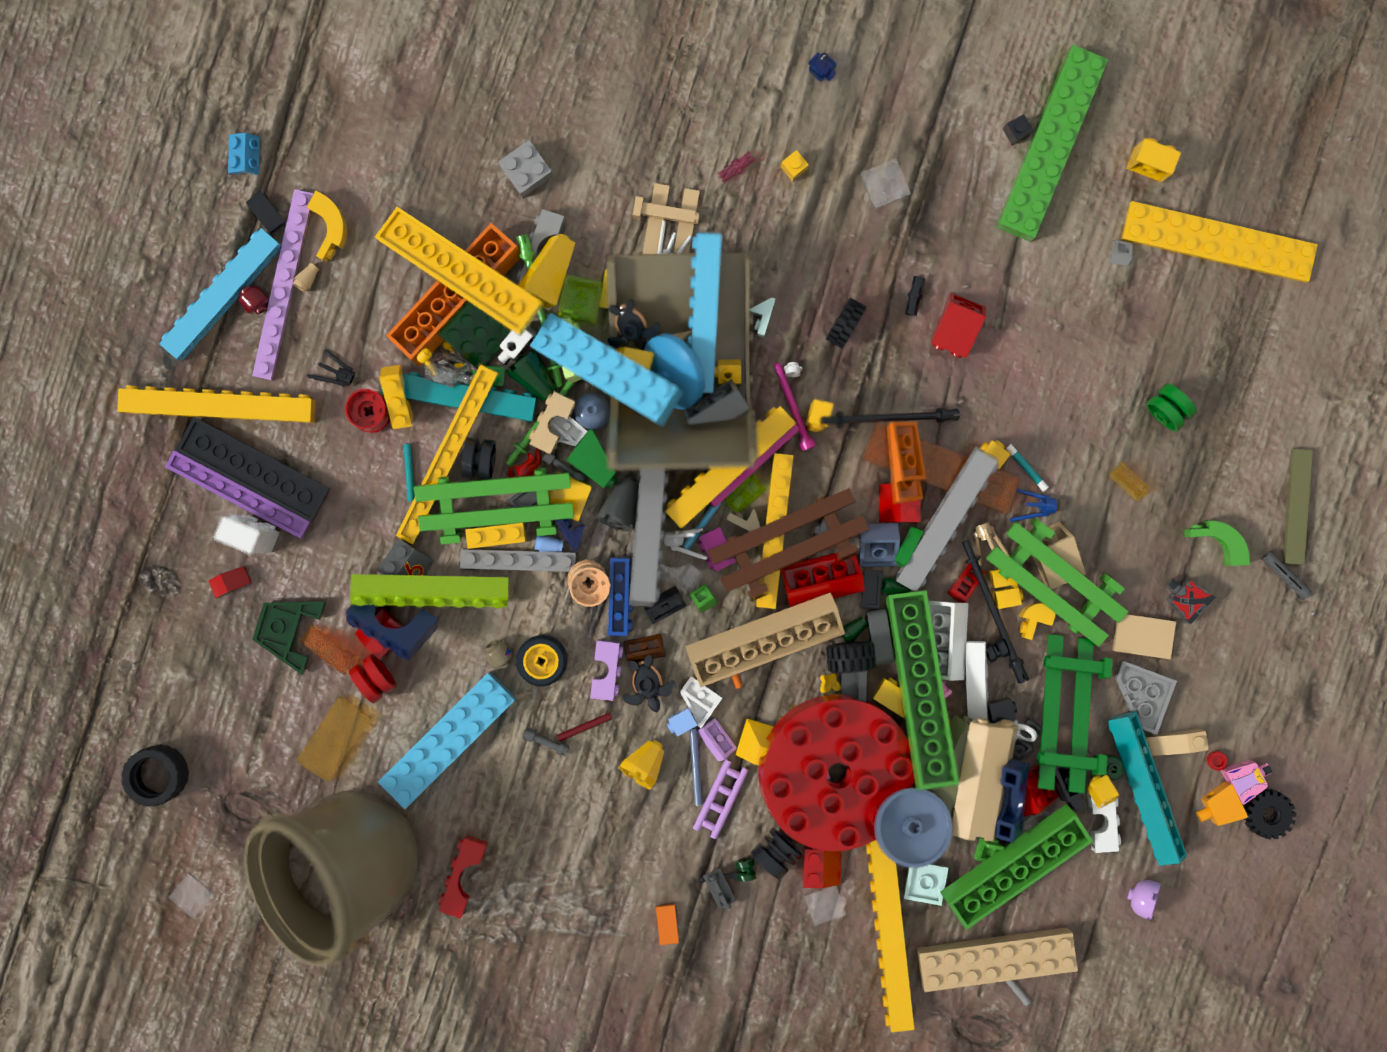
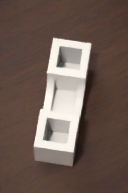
M1087 792L1088 811L1092 814H1102L1104 817V824L1101 828L1090 830V837L1093 840L1091 849L1095 853L1119 851L1121 837L1118 834L1117 826L1120 825L1119 816L1116 815L1118 798L1115 802L1098 809L1089 792Z

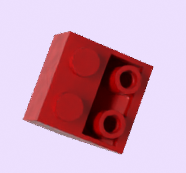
M1039 764L1029 768L1024 816L1041 813L1058 798L1055 787L1054 790L1038 788Z

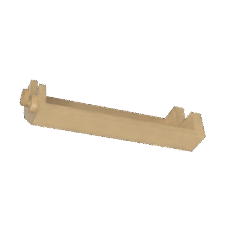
M977 718L970 722L952 820V836L966 840H975L976 837H982L985 841H994L996 839V822L1002 810L1005 797V789L1001 785L1002 767L1013 758L1018 725H1014L1012 721L1002 719L993 724L989 723L988 719Z

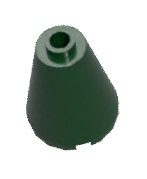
M532 348L529 350L530 353L520 357L505 372L539 400L544 401L547 400L549 394L553 395L557 389L539 353Z

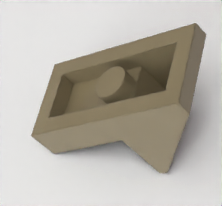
M755 508L752 509L747 521L744 520V515L736 511L733 514L729 513L726 520L749 532L760 527Z

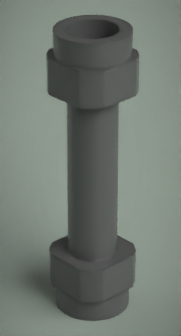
M546 453L542 459L565 473L569 472L570 476L580 481H584L587 476L580 470L576 471L556 458L555 454Z
M529 728L526 729L523 739L526 741H535L556 750V753L566 756L569 745L563 742L560 744L536 734V731Z

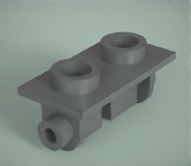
M721 868L703 875L718 908L729 910L732 907L731 904L736 901V898Z

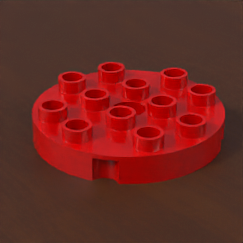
M830 694L819 696L792 708L776 723L766 739L769 741L770 746L766 755L759 759V787L764 803L774 820L794 840L805 846L823 851L851 850L876 840L875 819L881 804L894 792L904 788H913L914 784L909 742L902 729L887 713L869 701L855 700L850 695ZM841 763L847 766L843 779L838 782L826 780L828 769L833 764Z

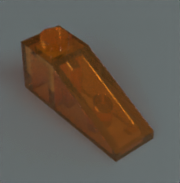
M312 625L301 640L317 656L344 675L349 673V670L359 658L358 655Z

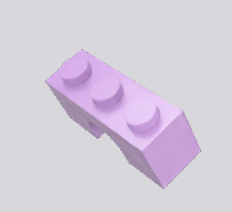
M596 641L594 660L605 662L609 672L603 678L593 677L591 699L613 701L614 696H618L619 685H616V677H620L621 666H618V659L623 656V647H620V642Z

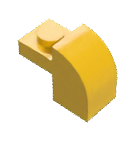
M1031 603L1025 606L1019 614V617L1026 618L1020 627L1021 637L1032 640L1037 622L1052 626L1056 613L1043 603Z

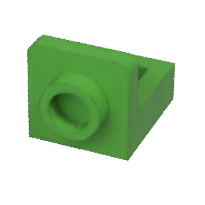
M980 837L973 858L976 861L983 862L998 850H1004V846L999 842L998 838L994 841H985L984 838Z

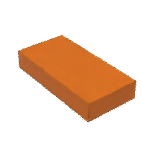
M675 904L656 906L660 945L679 943Z

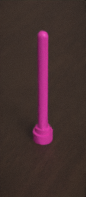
M776 363L774 369L796 425L799 427V433L802 438L800 439L801 449L805 451L817 446L815 440L807 433L781 364Z

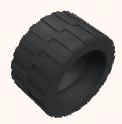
M155 745L142 749L130 756L123 766L121 783L124 792L138 805L155 807L177 797L184 790L188 782V764L178 750L168 745ZM156 758L167 766L170 773V783L164 792H153L144 785L141 779V767L145 760Z

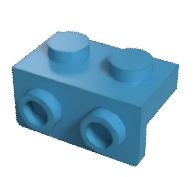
M246 132L229 135L228 173L233 175L243 173L259 174V136Z

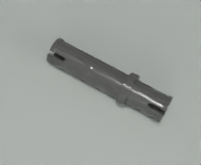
M1272 551L1267 552L1262 557V560L1287 583L1286 586L1289 589L1292 588L1302 600H1305L1312 594V591L1300 581L1301 578L1295 576Z

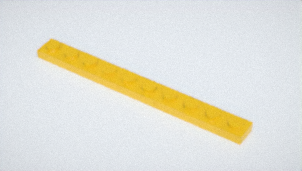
M480 364L421 485L437 484L439 477H448L499 374L498 372ZM414 498L396 536L414 544L420 533L418 516L429 515L436 500L416 502Z

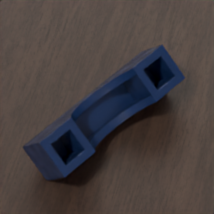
M1010 759L1002 767L1001 785L1004 786L1005 797L1002 810L996 822V838L1014 843L1022 834L1029 763Z

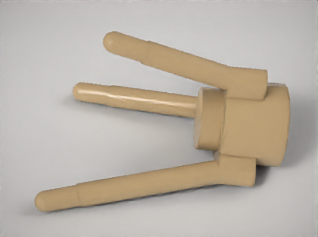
M989 522L975 527L976 532L973 535L977 555H981L979 538L982 541L987 539L991 550H993L995 546L991 538L994 537L1001 550L1010 556ZM982 557L978 560L980 566H982Z

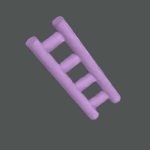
M728 759L724 760L693 826V829L696 831H700L702 826L711 830L710 837L716 840L749 772V769L742 767L740 772L730 768L732 761ZM726 774L737 779L732 789L722 785ZM718 792L729 796L724 807L714 802ZM710 809L720 813L716 824L706 820Z

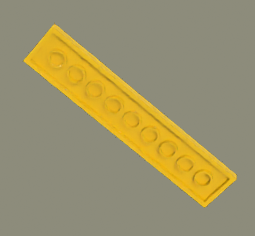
M1134 201L1129 203L1121 240L1305 283L1310 281L1318 244Z
M399 207L395 208L375 236L379 242L519 336L523 334L544 305L540 300Z

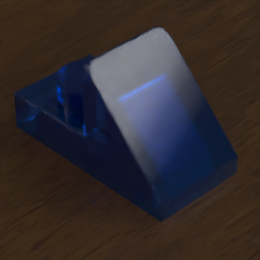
M569 519L555 520L573 551L577 552L580 548L585 524L571 531L570 528L573 526Z

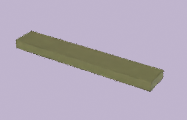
M1291 449L1283 563L1304 565L1313 450Z

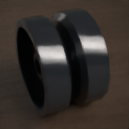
M467 437L462 457L463 479L473 480L477 475V471L479 480L492 479L496 460L495 440L484 439L480 447L478 438Z

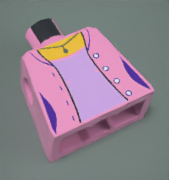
M1251 760L1227 766L1221 770L1225 780L1233 784L1242 805L1268 787L1264 777L1273 773L1268 763L1258 767L1257 763Z

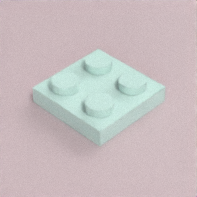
M930 864L919 868L908 867L903 898L942 906L943 896L940 891L945 889L948 867L937 864Z

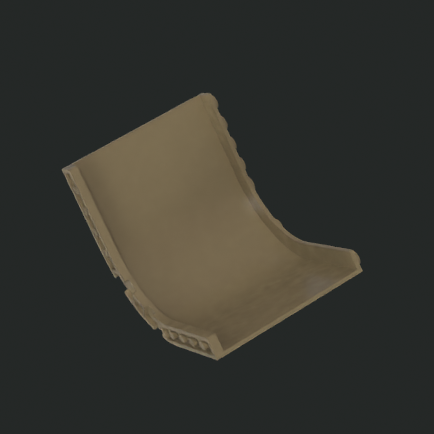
M749 252L720 253L714 366H718L717 360H741V384L735 385L750 409L739 418L689 424L683 409L674 408L662 427L611 397L607 449L608 469L754 467L755 459H758L755 410H751L750 386H753V375H750L749 343H753V332H749V326H753V314H749V308H753V296H750V290H753V278H750V271H753V259L749 258ZM696 253L607 255L608 305L620 307L622 304H626L629 299H632L635 304L634 308L645 318L647 328L657 322L660 324L661 329L658 335H672L692 330V328H689V316H693V308H690V296L694 297V289H691V277H695V269H691L692 257H696ZM609 311L610 337H620L622 335L615 327L616 315ZM630 340V342L625 346L627 348L637 349L634 345V340ZM610 345V348L616 351V348ZM714 378L713 390L722 385L718 384V378Z

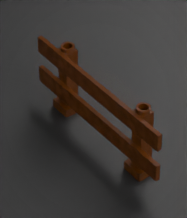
M847 488L829 497L822 496L814 504L744 535H734L728 539V542L708 550L713 565L735 556L740 570L720 578L726 593L748 584L750 589L748 596L750 601L753 602L769 594L766 584L761 585L760 578L834 545L838 549L836 557L839 563L856 556L858 550L855 544L850 546L848 539L868 531L869 528L863 516L840 525L835 511L856 502L850 489ZM823 517L828 531L754 564L751 563L746 553L747 550Z

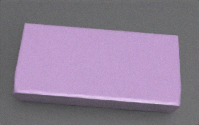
M713 718L697 730L698 735L717 761L724 760L737 749L716 718Z

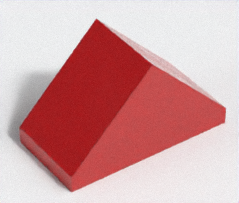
M245 566L221 573L209 580L215 598L252 584Z

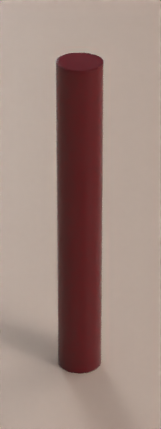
M609 712L557 734L558 740L561 742L610 721L612 716Z

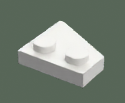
M556 416L551 421V430L561 436L559 440L561 443L577 446L588 432L572 417L565 419L561 416Z

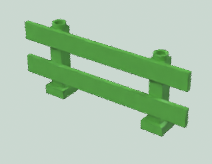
M538 468L534 470L535 474L533 476L452 483L449 477L444 476L438 478L437 484L414 486L416 502L440 500L441 514L418 516L419 530L444 529L440 536L441 544L460 543L462 539V530H457V528L540 521L536 527L537 536L556 535L557 522H552V520L574 518L573 503L550 504L549 490L571 488L569 472L547 474L545 468ZM536 491L538 505L465 512L454 511L453 498Z
M1034 517L1030 522L1034 526L1030 532L1015 522L1006 534L1019 544L1016 549L1008 556L995 546L986 559L1000 569L998 573L1007 580L1009 577L1068 622L1070 624L1068 628L1074 633H1082L1100 647L1109 635L1095 625L1092 619L1100 610H1103L1116 622L1120 623L1129 611L1111 597L1115 592L1121 594L1125 588L1106 573H1103L1099 578L1103 583L1097 587L1042 543L1046 536L1051 539L1055 532ZM1031 554L1088 599L1079 611L1022 567Z

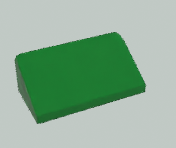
M910 527L895 557V562L900 568L908 564L924 533L922 530Z

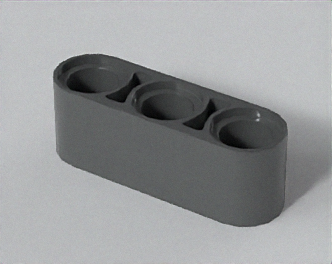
M886 609L866 611L869 638L875 647L876 666L894 663Z

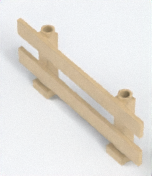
M655 183L651 203H646L643 197L636 196L633 219L641 220V216L649 217L643 254H657L663 220L679 222L674 254L678 252L688 236H692L694 224H698L700 213L696 211L700 191L685 188L681 208L666 206L669 185ZM691 240L682 253L690 252Z

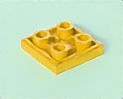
M570 477L571 488L549 490L550 504L572 502L574 518L570 519L579 522L593 485Z

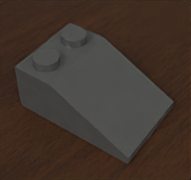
M730 379L714 389L713 393L703 396L697 404L683 409V412L689 424L730 420L735 417L739 418L746 414L750 408L733 380Z

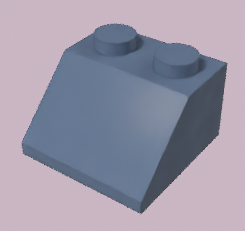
M898 523L867 524L869 530L858 535L859 566H898L895 562L900 546Z

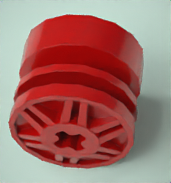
M360 389L348 397L345 404V414L353 426L367 433H378L390 424L391 420L385 398L378 392L371 389ZM369 410L374 412L373 416L368 413Z

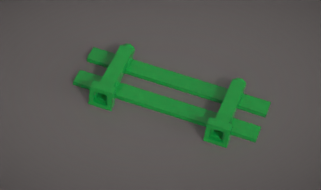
M1048 634L1047 655L1043 660V666L1046 667L1041 746L1040 752L1037 755V763L1039 764L1038 788L1054 790L1056 766L1070 768L1068 792L1084 794L1086 770L1093 771L1092 775H1106L1107 755L1099 754L1089 758L1087 757L1092 674H1098V679L1106 680L1112 678L1113 658L1093 661L1094 643L1085 638H1078L1077 659L1063 657L1064 636ZM1062 670L1076 672L1071 755L1056 754Z

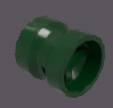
M743 858L735 861L736 868L739 870L737 874L738 881L746 882L757 879L753 868L755 866L754 858Z

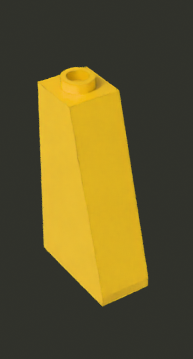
M564 234L550 237L518 284V287L540 300L544 304L542 306L544 308L557 305L575 242Z

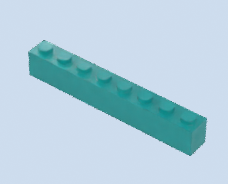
M409 372V375L403 374L406 399L459 408L471 384L470 382H466L465 385L457 384L458 380L448 379L445 383V381H439V377L428 375V378L425 379L420 377V373ZM492 387L480 413L534 422L538 399L533 398L534 395L523 392L521 396L516 395L513 390L504 389L503 392L496 391V387Z
M1137 711L1115 715L1108 720L1109 729L1113 733L1116 749L1120 753L1128 776V784L1133 790L1135 803L1139 807L1141 820L1147 830V838L1153 847L1154 857L1157 859L1159 866L1181 863L1187 857V853Z

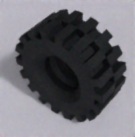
M850 297L826 340L842 349L867 307Z
M1266 788L1246 803L1247 806L1244 809L1248 817L1244 819L1246 820L1245 825L1250 828V831L1270 840L1271 838L1279 839V835L1282 837L1287 835L1285 833L1286 830L1289 832L1292 830L1289 827L1290 824L1295 825L1296 821L1292 819V817H1296V812L1292 810L1295 809V806L1290 803L1291 800L1284 794ZM1267 807H1273L1276 810V817L1272 821H1266L1263 818V812Z

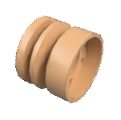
M586 559L577 562L571 567L567 582L572 598L583 606L593 607L601 604L610 592V582L604 567L594 560ZM590 577V583L587 584L585 582L586 578Z

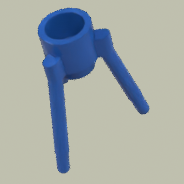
M1015 489L1018 493L1042 499L1039 500V503H1026V506L1038 507L1039 511L1042 512L1010 518L1011 522L1049 516V513H1056V498Z

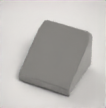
M1114 239L1110 263L1128 266L1133 257V243Z

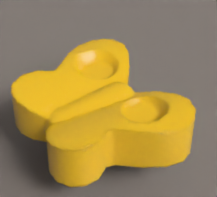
M835 673L820 676L822 681L820 686L821 693H827L830 690L834 692L841 690V685L836 680L837 675Z

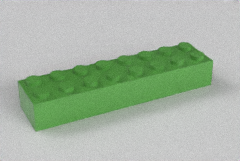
M1065 804L1019 836L1014 843L1011 842L1006 845L1004 850L996 852L940 891V893L967 930L1087 847L1093 840L1077 815Z

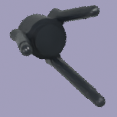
M325 349L324 353L343 367V369L339 368V370H336L321 362L318 365L335 373V378L338 380L308 374L307 377L338 384L342 387L345 385L350 386L355 377V372L352 371L353 368L347 366Z

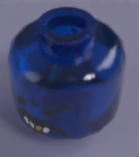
M818 52L808 63L810 65L809 72L819 82H823L826 79L830 81L837 73L835 71L837 63L826 52L821 54Z

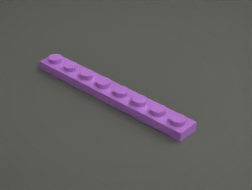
M173 450L165 465L167 469L300 539H303L311 523L176 450Z

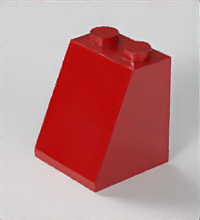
M950 292L931 338V344L938 350L943 351L946 349L950 351L955 357L967 358L986 318V307Z

